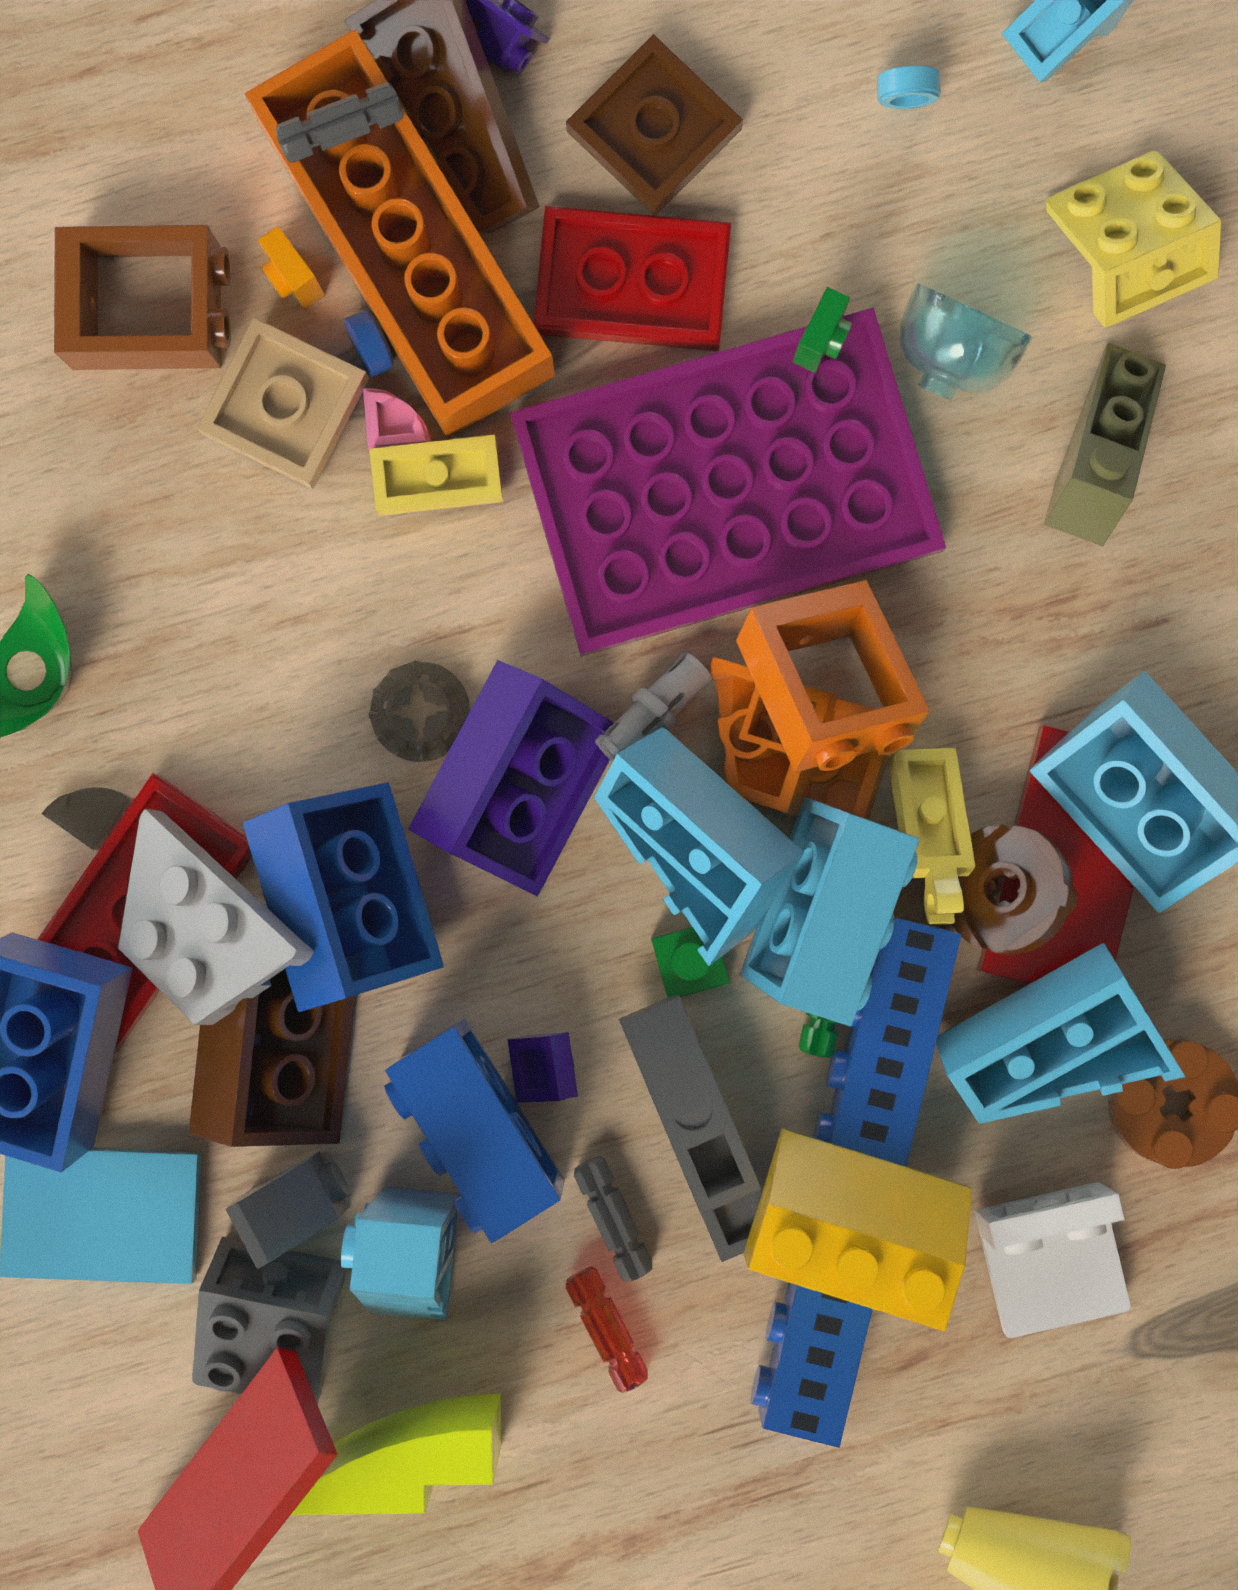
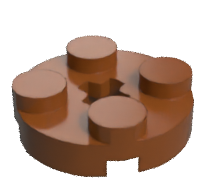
M1163 1038L1185 1077L1165 1082L1160 1075L1122 1084L1123 1091L1111 1094V1101L1108 1100L1109 1117L1119 1138L1137 1155L1170 1169L1193 1167L1217 1156L1229 1144L1235 1131L1238 1130V1081L1227 1062L1212 1049L1187 1039ZM1171 1086L1178 1092L1187 1091L1189 1095V1100L1185 1104L1187 1111L1181 1117L1173 1113L1166 1116L1162 1115L1159 1108L1166 1103V1098L1162 1093L1166 1087Z

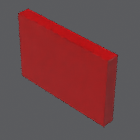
M545 206L533 322L535 328L540 335L719 351L731 223Z

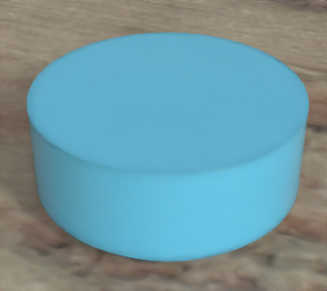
M903 66L886 70L877 76L878 102L882 106L891 109H914L931 105L941 96L940 71L930 66Z

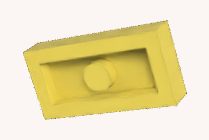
M495 434L369 449L375 508L379 516L503 502Z

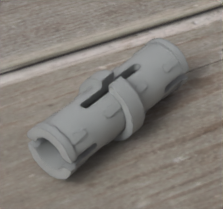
M683 652L679 659L648 689L641 687L632 696L633 704L612 726L596 738V744L613 762L617 753L661 727L669 731L677 723L675 716L696 694L712 682L711 674L697 658Z

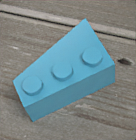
M664 727L617 753L594 796V799L639 865L648 860L670 894L664 897L663 900L673 915L682 911L704 943L697 950L708 966L752 934L805 853Z
M1104 943L938 1035L936 1040V1046L948 1078L979 1124L1061 1106L1060 1098L1100 1090L1102 1096L1122 1092V1084L1161 1075L1166 1082L1185 1077L1162 1036Z
M384 1186L371 1203L365 1204L362 1214H356L354 1225L346 1226L341 1251V1267L352 1268L350 1290L371 1314L447 1322L458 1210L454 1199L459 1197L460 1194Z

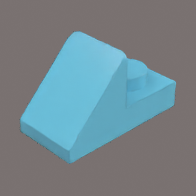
M1035 0L1001 34L1039 82H1047L1094 36H1108L1114 30L1133 0Z

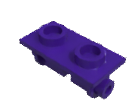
M465 0L472 21L476 20L481 24L477 35L485 57L499 66L505 73L512 69L517 74H521L526 69L532 58V52L526 48L531 39L545 44L550 39L534 27L539 16L518 0H504L503 3L498 0Z

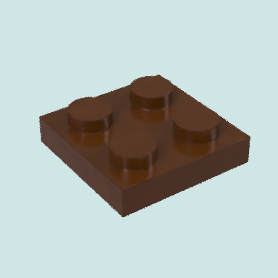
M653 34L566 121V131L647 210L656 216L742 130L743 119Z

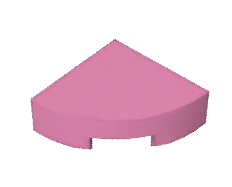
M363 389L368 451L372 448L432 442L425 422L408 403L385 390Z

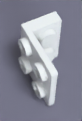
M1095 1182L974 1210L1002 1331L1007 1337H1019L1129 1311L1131 1307L1111 1224L1125 1220L1119 1194L1100 1182Z

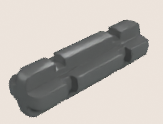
M384 82L366 89L367 97L358 99L357 94L307 112L310 119L303 122L297 116L279 123L275 127V131L284 156L289 162H296L314 155L311 148L321 145L324 151L371 132L369 126L378 123L381 129L399 122L403 118V110L394 87L391 83Z
M599 1156L581 1163L574 1169V1178L582 1195L588 1194L590 1198L587 1201V1206L608 1251L614 1250L615 1252L613 1262L621 1279L624 1282H630L645 1276L653 1269L652 1259L644 1242L638 1243L637 1238L640 1237V1233L619 1188H613L611 1184L614 1181V1177L606 1160Z

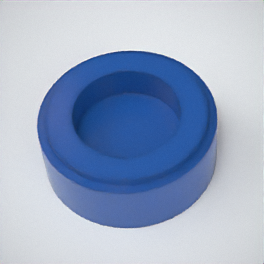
M364 309L344 318L349 338L368 375L374 377L391 369L393 358L390 349L372 313Z

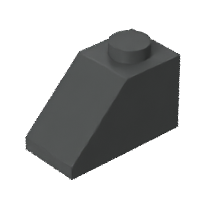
M317 1152L251 1188L228 1206L226 1211L258 1269L339 1219L349 1208L344 1198L350 1195V1191L334 1161L325 1163L320 1152Z

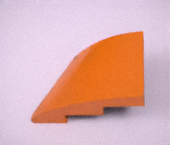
M713 657L710 669L711 675L715 679L720 718H717L720 740L724 744L726 761L723 765L726 783L746 801L794 817L798 815L803 798L807 797L869 820L890 754L879 755L876 750L857 755L846 765L834 770L821 771L819 766L794 772L748 667ZM804 686L821 724L875 710L868 706L837 698L831 693Z

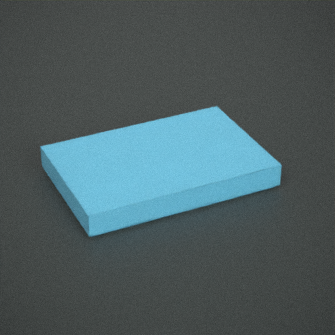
M92 1148L62 1173L5 1156L0 1277L192 1284L197 1280L202 1151Z

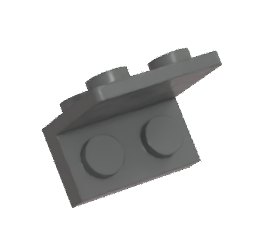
M222 1237L199 1289L192 1382L196 1385L213 1388L218 1391L242 1394L276 1348L295 1350L318 1404L321 1396L329 1325L345 1281L346 1268L341 1267V1261L288 1250L257 1269L241 1240Z

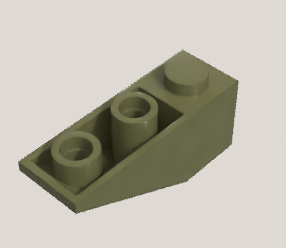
M1107 343L1057 475L1044 525L1104 546L1133 501L1166 364Z

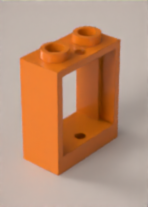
M867 580L751 607L736 642L794 772L819 766L821 771L834 770L846 765L857 755L876 750L879 755H889L904 749L913 742L914 733L930 710ZM850 636L883 708L821 724L788 652Z

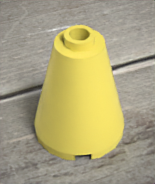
M966 1506L962 1518L950 1513L938 1552L949 1556L946 1570L973 1590H1117L1119 1575L1113 1572L1115 1570L1126 1575L1131 1551V1536L1112 1529Z

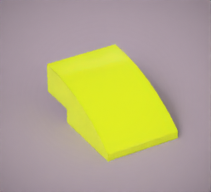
M501 1393L466 1395L428 1402L395 1412L343 1437L334 1443L338 1456L291 1515L425 1513L434 1485H493L502 1446Z

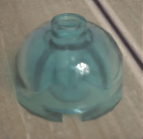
M917 283L900 324V346L905 359L923 373L918 385L951 401L957 390L980 394L997 388L1012 375L1033 336L998 321L920 283Z

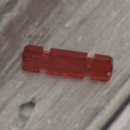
M593 1266L587 1267L574 1273L566 1280V1290L574 1306H581L580 1318L602 1361L609 1362L608 1373L616 1389L621 1393H625L639 1387L648 1380V1369L639 1352L632 1351L634 1342L611 1296L605 1298L603 1293L606 1292V1286L597 1269Z

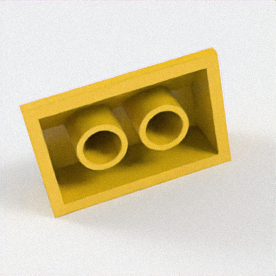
M782 1128L743 1255L748 1270L945 1332L965 1268L972 1188Z

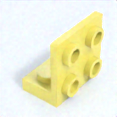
M1158 151L1149 152L1046 199L1047 213L1092 266L1093 314L1104 328L1162 304L1219 277L1221 219Z

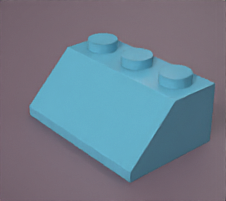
M1145 670L1098 705L1030 769L1032 775L1158 913L1238 862V772Z
M804 797L789 839L805 853L758 923L740 975L782 1005L852 1026L856 1012L861 1010L869 999L872 988L870 974L879 949L884 948L892 936L895 924L893 911L901 889L911 881L917 866V853L915 850L920 838Z

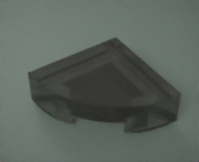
M102 787L84 788L58 797L41 814L92 850H99L134 798L114 789Z

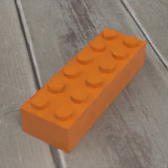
M354 29L244 94L260 127L446 438L450 439L555 377L553 358L403 107V118L399 122L381 129L378 123L369 126L371 132L324 151L321 145L311 148L314 155L296 162H289L284 156L275 131V127L279 123L297 116L303 122L310 119L307 112L357 94L358 99L367 97L366 89L387 82L358 32Z

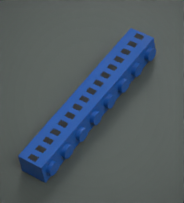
M895 918L892 936L887 945L879 949L870 974L872 988L869 999L865 1006L856 1012L852 1026H850L845 1050L835 1049L832 1055L826 1086L835 1089L830 1113L820 1112L817 1117L813 1138L905 1167L907 1166L962 934ZM788 1284L784 1303L774 1301L769 1315L766 1340L774 1342L769 1367L758 1366L752 1387L751 1404L759 1406L758 1412L763 1429L840 1448L873 1309L799 1285Z

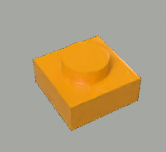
M276 226L257 240L269 260L260 266V269L282 299L293 293L304 310H306L325 296L316 277L279 226Z

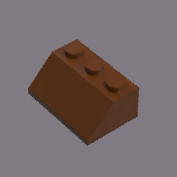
M283 969L269 979L271 983L269 988L254 998L242 999L236 1005L233 1012L215 1024L200 1025L188 1135L230 1147L340 1144L355 996L298 1012L286 969Z

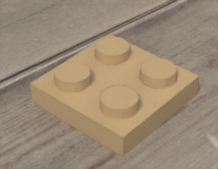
M253 317L196 429L203 436L314 489L369 377L366 371Z

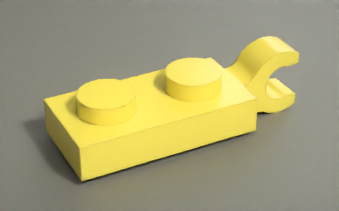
M956 748L900 750L891 754L888 764L898 830L920 838L915 850L917 853V866L912 878H925L924 912L927 925L953 924L955 922L954 913H962L964 910L963 895L958 876H969L975 868Z

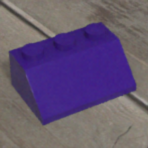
M497 660L408 830L444 851L538 897L610 761L600 750L595 740L612 726L614 722L544 679Z

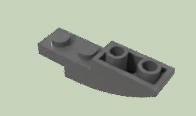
M677 993L621 1017L619 1021L721 1262H724L744 1253L762 1190L696 1033Z

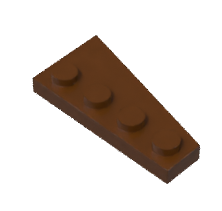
M374 0L344 20L350 31L356 29L375 58V62L385 79L394 87L409 113L407 115L421 138L427 140L439 159L437 162L438 167L478 233H492L540 208L465 0Z

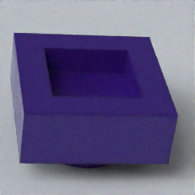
M569 1032L525 1035L507 1039L516 1103L561 1101L578 1096Z

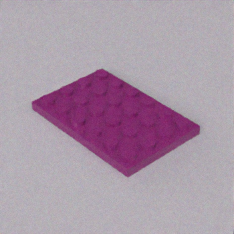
M874 307L843 317L844 320L853 323L845 343L836 360L824 355L816 373L793 363L798 344L807 328L803 327L510 412L581 657L935 555L946 549Z

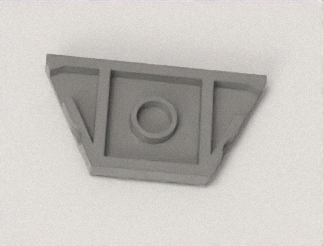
M143 810L139 819L118 949L194 1025H213L233 1012L236 1005L242 999L254 998L271 986L269 979L289 965L301 966L309 961L314 951L163 811Z

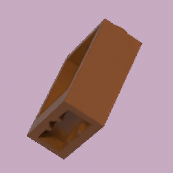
M208 225L55 227L54 353L72 370L221 368V348H229L231 341L229 314L227 309H221V286H229L231 279L228 249L220 246ZM191 256V335L98 336V257Z

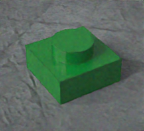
M828 286L826 287L798 344L793 363L816 373L824 355L836 360L853 323L843 319L850 297Z
M693 927L651 938L667 998L677 993L679 997L730 984L723 958H719L708 966L697 949L703 946L704 943Z

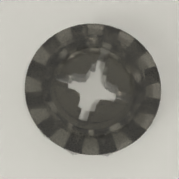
M414 660L411 663L390 669L379 685L373 689L368 716L377 740L389 752L404 760L428 762L448 754L471 708L464 686L453 673L441 665ZM416 685H419V691L423 694L426 703L436 704L437 707H446V711H436V715L426 717L423 738L419 737V730L416 729L412 719L403 718L401 715H394V711H402V707L412 705L413 695L416 694Z

